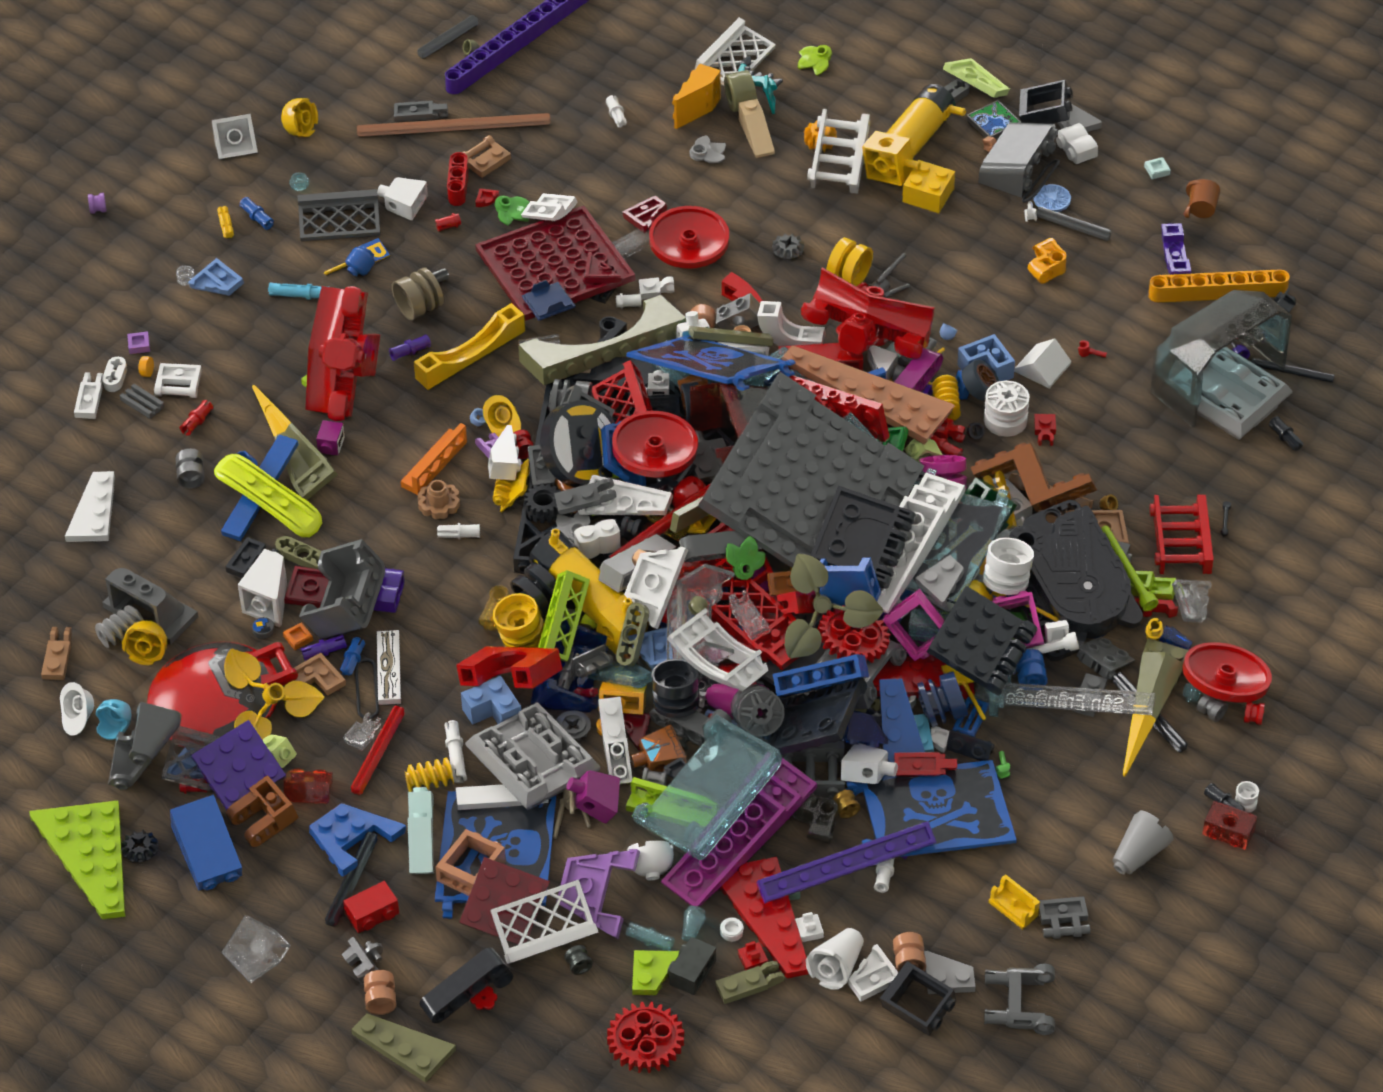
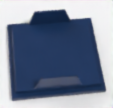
M547 280L533 285L531 292L521 295L538 321L576 307L559 282L551 285Z

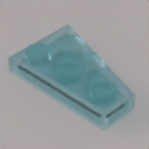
M613 662L609 667L600 670L597 668L596 672L588 675V679L642 688L647 685L646 683L652 682V672L638 664L626 667L618 662Z

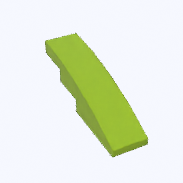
M1135 571L1146 590L1153 593L1157 599L1173 600L1178 584L1176 578L1155 577L1153 571ZM1131 582L1132 595L1140 596Z

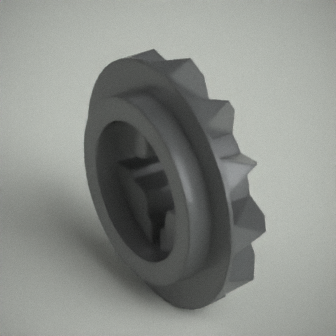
M784 233L782 237L777 236L776 240L773 241L772 249L781 258L793 259L803 253L804 241L801 240L800 236L794 237L793 233L791 235Z
M567 711L556 719L559 725L573 739L578 741L581 737H587L588 731H591L590 719L580 711ZM569 725H577V729H569Z

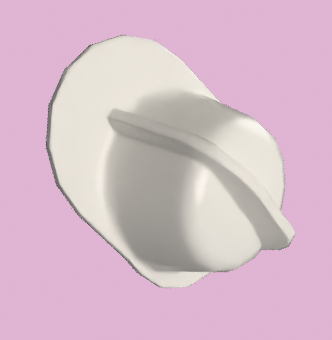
M75 682L68 683L61 691L60 705L63 728L67 734L73 736L78 735L84 729L87 719L94 709V699L90 692L83 689L79 684Z

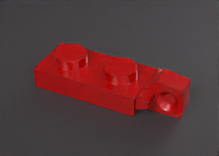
M940 752L894 753V763L898 764L895 777L945 775L947 770H957V759H945V754H940Z

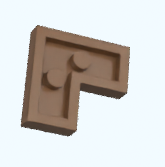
M322 653L294 667L298 673V678L295 681H302L309 685L316 682L327 696L346 686L345 679Z

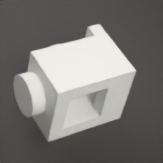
M661 370L648 373V396L669 395V373H664ZM653 392H665V394H653Z

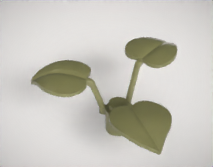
M797 554L791 570V583L801 593H810L814 589L816 597L813 599L812 604L815 611L809 625L805 620L797 619L788 626L785 634L786 653L789 658L812 655L819 649L822 642L821 633L818 629L813 628L819 613H827L831 608L845 611L843 619L846 624L854 628H862L874 623L883 613V608L871 594L862 590L851 592L845 599V606L831 603L830 599L826 595L820 594L818 587H823L828 582L826 567L810 555Z

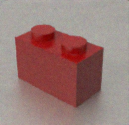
M385 881L343 900L345 914L358 933L370 930L375 925L385 920H390L399 914L398 900Z

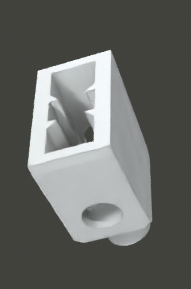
M397 177L393 180L390 187L380 185L377 193L378 196L384 197L385 208L388 211L413 221L428 196L427 182Z
M855 743L842 759L841 780L877 784L884 775L895 777L898 764L888 762V752L886 750Z

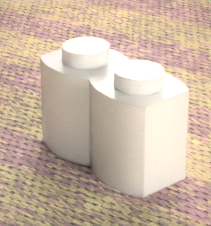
M1080 123L1058 130L1057 144L1059 148H1063L1066 152L1068 159L1072 160L1075 164L1098 156L1097 143L1088 135L1086 129Z
M603 520L595 525L582 526L574 531V543L588 559H591L600 553L606 554L618 550L621 547L620 530L615 520Z

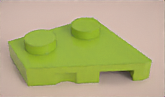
M634 950L632 994L657 995L662 987V982L669 976L667 974L669 965L672 961L677 960L679 951Z

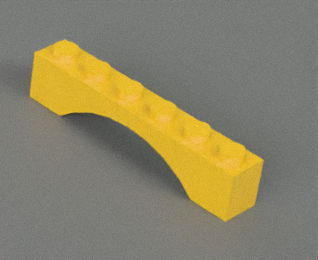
M512 303L497 311L483 329L464 344L444 352H429L415 360V379L427 390L431 389L525 332L524 314Z

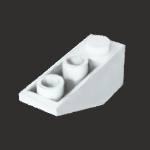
M512 425L506 426L491 448L488 462L490 479L515 480L516 472H520L519 448L516 446V434H513Z

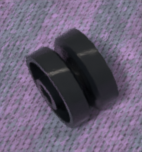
M532 562L524 570L525 576L518 575L510 582V586L514 594L521 593L532 597L543 618L548 612L556 579L540 564Z

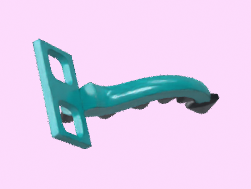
M750 56L740 61L741 65L738 72L751 70L750 67H747L751 65ZM749 71L754 85L762 87L771 112L775 114L776 99L773 91L783 82V79H773L774 75L772 73L762 76L761 72L754 75V71Z

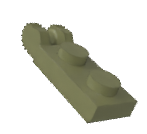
M770 961L764 963L761 967L757 966L716 980L715 986L724 1004L768 990L769 987L783 982L785 977L781 972L773 973L779 969L777 961Z

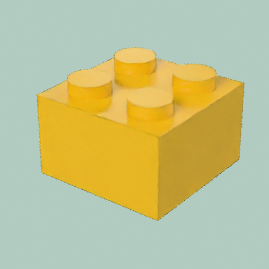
M918 160L921 163L920 168H913L903 184L902 202L940 213L954 189L955 171Z

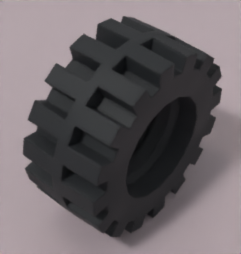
M544 483L540 484V486L534 485L533 489L529 488L524 498L526 515L530 519L533 518L535 522L539 520L540 523H544V521L550 523L551 519L556 520L559 512L554 493L561 492L560 489L557 490L556 486L551 487V484L544 486ZM541 501L551 502V504L545 506L538 505L537 503Z

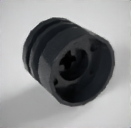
M670 659L657 664L651 674L654 709L660 715L669 718H681L693 714L700 704L698 670L683 659Z

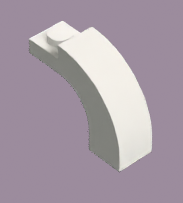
M761 301L757 315L758 323L762 332L769 334L773 338V343L778 346L823 344L826 334L825 327L796 325L784 316L781 302Z

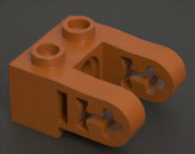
M268 775L250 787V792L233 803L226 811V816L234 825L243 823L260 810L266 813V816L250 826L244 834V838L252 847L263 844L299 818L293 804Z

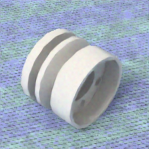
M1006 380L999 381L988 388L985 396L984 423L991 433L1010 437L1021 433L1026 428L1030 396L1028 390L1023 385Z
M999 538L992 541L988 546L985 571L983 573V582L986 587L994 592L1005 595H1015L1020 591H1025L1029 584L1030 569L1032 568L1034 557L1032 548L1025 542L1014 538Z

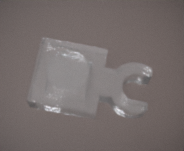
M366 713L363 717L364 722L361 724L356 721L344 735V742L363 751L375 737V730L381 726L380 718L378 717L375 721L370 722L371 713Z

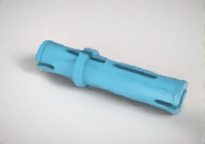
M270 282L268 287L270 296L302 297L307 300L319 298L321 286H313V284L297 285Z

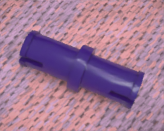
M423 335L412 341L408 339L404 344L389 348L391 359L395 361L407 355L412 356L417 351L431 347L430 338L428 335Z
M341 634L340 636L325 641L321 639L319 643L302 647L301 652L304 661H307L319 653L326 657L329 655L328 653L347 648L343 634Z

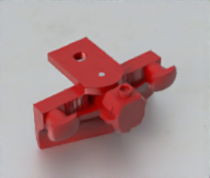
M822 267L820 281L813 300L810 303H803L801 316L806 321L818 325H825L829 318L842 322L836 328V332L839 335L838 341L841 349L847 351L849 356H860L872 345L883 346L888 340H892L894 342V349L898 354L918 359L922 355V349L926 348L929 343L934 307L884 298V290L877 286H869L866 288V291H863Z
M321 286L308 347L305 410L328 413V418L333 421H343L345 417H352L357 376H375L381 335L363 334L368 293L361 292L360 288L350 286L340 289Z

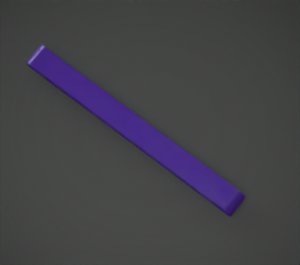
M545 0L445 72L446 91L450 94L461 93L589 0Z

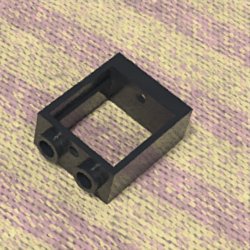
M1060 80L1021 89L1019 107L1021 122L1053 124L1070 120V112L1073 111L1071 103L1073 91L1071 86L1068 87L1066 80ZM1061 99V105L1033 111L1036 104Z
M908 961L880 997L883 1008L930 1036L933 1030L939 1029L943 1022V1016L947 1011H952L956 1004L954 989ZM913 980L943 997V1000L927 1022L897 1005V1002Z

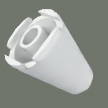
M847 928L813 949L806 958V968L812 978L816 977L821 981L819 984L828 989H840L849 980L864 943L860 932Z

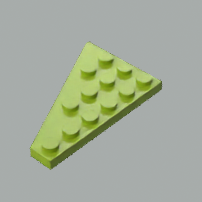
M119 801L29 811L31 821L38 827L39 832L47 840L53 852L63 862L66 870L71 873L72 878L86 894L91 905L96 908L101 919L125 917Z

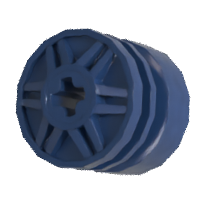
M953 671L939 676V687L935 686L932 679L928 680L931 689L927 691L923 682L917 683L919 701L924 715L932 727L938 726L935 716L939 714L943 724L946 723L945 712L950 711L954 719L969 715Z

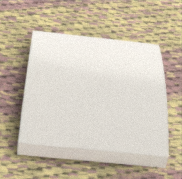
M543 193L537 202L530 201L521 215L523 218L556 221L567 215L578 202L574 196Z

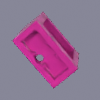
M920 589L893 607L888 614L885 613L882 619L914 661L920 657L923 660L930 655L926 651L935 636L918 647L897 620L920 604L939 629L945 621Z
M1020 591L1015 596L1007 598L1006 596H999L993 599L992 602L1005 610L1029 604L1034 625H1036L1038 630L1032 641L1025 644V646L1030 648L1044 644L1032 592Z

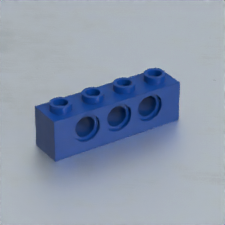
M859 654L772 674L776 694L782 697L843 684L860 678H869L865 655Z

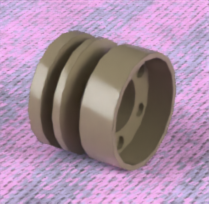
M423 267L417 272L411 273L410 278L404 276L392 283V293L396 304L403 315L409 320H414L424 315L426 310L433 311L434 308H439L444 303L440 285L432 272L427 268Z

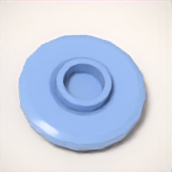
M1055 184L1043 185L1034 197L1037 207H1043L1055 212L1067 209L1071 201L1069 191Z

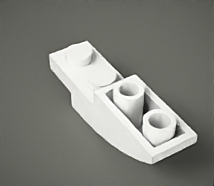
M621 697L598 699L608 775L619 777L620 784L631 783L632 772Z

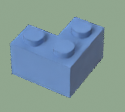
M995 334L958 348L957 365L961 370L974 360H982L991 366L999 381L1014 378L1015 360Z
M501 676L461 692L462 710L472 725L491 716L499 724L521 711V705Z

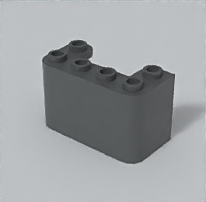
M360 539L321 551L318 569L329 580L321 606L317 609L313 604H306L303 606L299 616L321 639L366 628L370 622L384 579L385 565L367 543Z

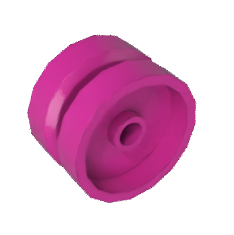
M937 455L919 459V463L924 465L922 471L965 485V489L967 488V477L960 474L966 470L965 457Z

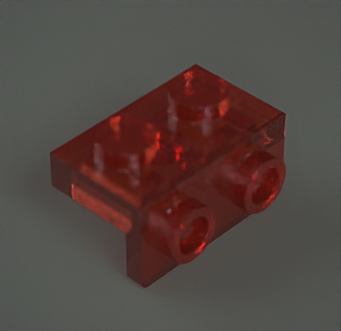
M300 768L288 770L284 779V795L290 802L327 804L330 800L333 772H327L322 769L312 772L304 771Z

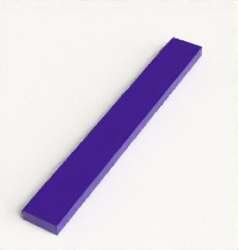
M929 821L763 878L756 883L764 904L934 845L937 842Z

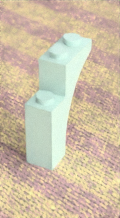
M427 787L413 788V792H408L409 872L411 875L434 874V797Z

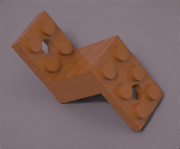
M1021 443L1015 446V449L1012 451H1001L995 454L994 458L979 460L975 463V466L971 467L973 475L981 480L986 475L995 479V473L999 470L1003 474H1007L1018 469L1030 503L1036 513L1039 510H1045L1064 501L1075 500L1097 491L1090 474L1085 475V473L1074 476L1073 480L1069 482H1058L1053 485V488H1050L1037 452L1031 443Z

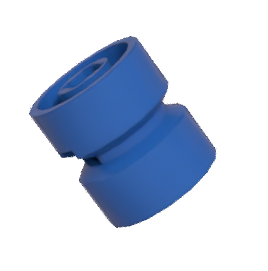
M1026 649L1025 653H1022L1023 656L1016 667L1019 686L1026 691H1036L1043 688L1048 680L1046 669L1044 668V658L1039 650Z

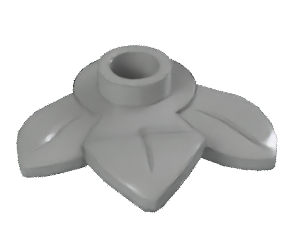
M705 135L695 141L689 155L696 161L704 160L709 163H719L725 160V156L722 154L725 151L726 144L711 143L709 137Z
M578 512L574 518L558 514L556 518L557 527L553 529L560 530L571 541H574V531L582 526L589 525L590 518L588 515H579Z

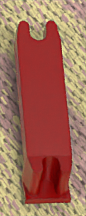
M1134 598L1144 617H1150L1152 612L1166 613L1168 618L1177 616L1178 606H1175L1173 600H1158L1159 603L1154 609L1144 611L1139 604V598Z

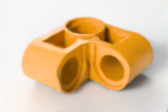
M1049 238L1032 247L1037 258H1034L1027 268L1041 284L1047 283L1049 280L1065 273L1066 252L1061 249L1053 238Z

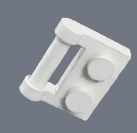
M160 363L154 389L155 396L182 395L197 398L202 372L201 365ZM164 384H170V385H190V388H188V387H168V386H163V385H164Z

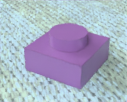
M148 332L127 334L130 354L150 352Z

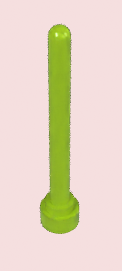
M1103 526L1101 528L1103 533L1109 539L1111 547L1116 555L1119 556L1128 577L1140 595V606L1144 611L1154 609L1159 603L1156 596L1146 590L1110 528Z

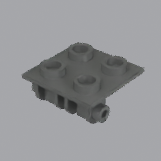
M1102 636L1080 645L1078 649L1080 651L1077 653L1080 662L1090 669H1094L1096 673L1099 672V675L1105 679L1113 680V676L1117 674L1114 672L1115 670L1135 662V659L1129 656L1125 650L1119 649L1109 639Z

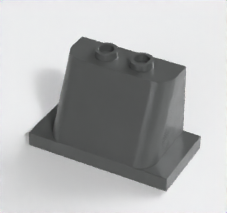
M115 569L105 578L109 596L102 602L103 608L117 615L119 610H124L125 606H132L135 603L155 614L156 623L163 628L167 636V643L170 645L198 618V611L181 603L161 587L128 569Z

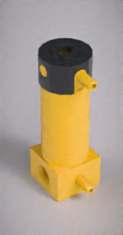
M937 84L925 86L886 133L875 131L862 146L867 178L902 186L913 168L919 169L921 166L919 161L913 160L915 155L952 114L964 116L966 109L956 107L954 97L944 87Z
M553 529L534 546L530 553L529 561L540 564L556 580L558 574L566 570L590 579L582 611L597 624L595 635L616 654L626 612L632 604V599L627 598L623 591L618 593L599 581L600 570L560 530ZM573 580L571 586L575 594L581 591L582 583ZM639 611L634 612V615L641 616ZM649 621L647 622V626H646L645 632L648 631ZM632 622V623H631V624H634V625L639 626V623H637V622H636V623H635V622ZM631 629L628 636L637 634L636 629Z

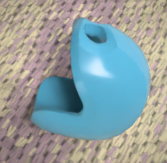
M117 699L103 701L96 710V716L100 721L97 726V733L109 740L116 739L119 731L125 733L132 717L129 704Z

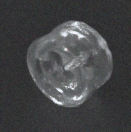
M181 266L176 270L177 281L181 285H189L188 281L195 276L191 266Z

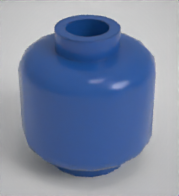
M364 246L353 248L345 260L348 266L347 271L356 277L358 274L362 276L367 275L375 264L374 254Z

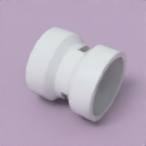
M1249 781L1241 782L1237 786L1235 801L1245 807V813H1251L1257 807L1258 786Z

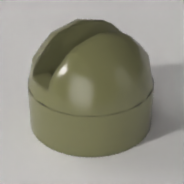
M466 39L463 43V52L466 55L479 48L478 43L474 40Z
M694 596L689 603V611L696 616L702 610L708 608V603L703 597Z

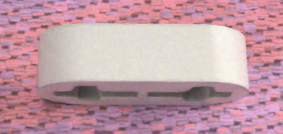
M113 357L108 361L103 375L105 390L115 392L121 389L127 373V365L124 358Z

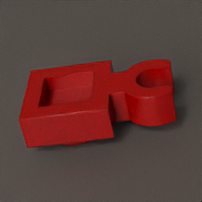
M1034 414L1035 435H1038L1039 446H1042L1043 440H1048L1050 446H1053L1054 435H1056L1055 414Z

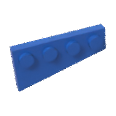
M879 680L883 750L888 752V762L894 763V753L925 752L903 680Z

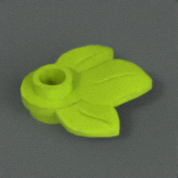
M827 45L803 48L799 51L802 57L799 59L798 69L813 67L814 73L819 76L829 67L828 61L832 56L831 48Z

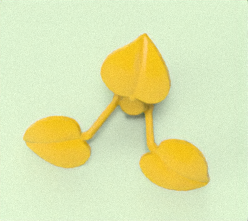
M233 648L229 650L226 656L224 672L227 681L237 689L244 688L248 683L252 687L264 688L262 696L266 702L258 715L253 711L241 713L235 720L234 728L249 720L263 740L271 734L272 724L269 719L261 716L271 704H275L279 700L286 701L285 709L294 717L301 718L313 712L324 699L320 691L302 681H291L284 687L279 683L271 685L267 683H254L253 681L261 673L260 663L254 656Z

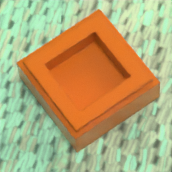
M302 622L283 632V637L294 650L313 641L312 634Z

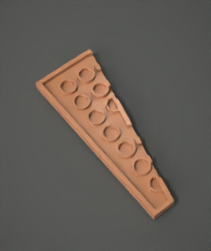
M793 345L781 359L785 361L794 360L796 363L791 366L788 365V367L818 384L883 404L887 424L893 427L906 426L909 430L908 436L924 445L950 415L955 406L952 403Z

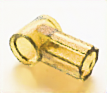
M502 585L491 588L489 592L490 598L478 620L479 625L486 630L492 631L497 629L493 620V610L499 601L509 596L508 589Z

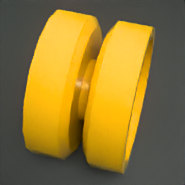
M844 237L835 245L831 252L826 270L857 286L868 275L873 260V250L862 244L857 245L856 241Z

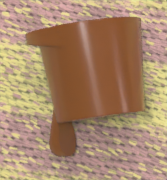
M1198 179L1187 184L1186 193L1190 197V201L1184 212L1185 218H1190V213L1198 218H1209L1215 213L1221 191L1217 183L1211 180Z

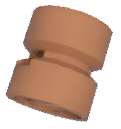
M905 932L897 935L893 939V949L898 973L907 961L925 971L927 965L922 936L915 932Z
M375 970L367 973L364 977L365 1007L371 1014L383 1015L392 1012L396 1008L395 982L391 972Z

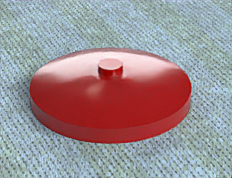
M680 206L663 212L653 221L649 230V244L657 258L666 264L678 268H700L716 262L725 254L729 246V228L724 219L714 211L698 206Z
M644 411L633 414L618 424L612 437V450L616 460L624 468L635 474L645 477H667L684 471L693 463L698 451V437L693 427L677 415L663 411Z
M1211 642L1196 645L1186 653L1183 662V673L1196 689L1223 701L1236 703L1256 701L1267 694L1272 681L1271 671L1261 658L1246 649L1231 644Z

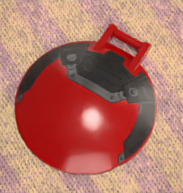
M211 642L192 647L167 662L152 681L147 703L181 713V724L170 740L184 748L188 743L203 748L233 730L235 720L241 713L253 711L258 715L266 703L262 696L264 688L252 687L249 683L242 689L233 687L225 676V659L232 648L249 653L258 660L261 666L260 676L253 681L254 683H267L268 685L279 683L283 686L291 681H295L298 678V673L295 668L291 667L284 653L285 649L282 643L276 642L256 650L250 646L235 642ZM277 657L284 671L277 673L270 659ZM277 703L271 704L261 717L270 718Z

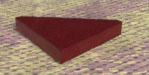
M588 252L584 276L585 283H622L621 274H616L609 265L595 258L592 252Z
M623 713L625 733L640 751L639 740L647 735L651 716L648 713H643V715Z

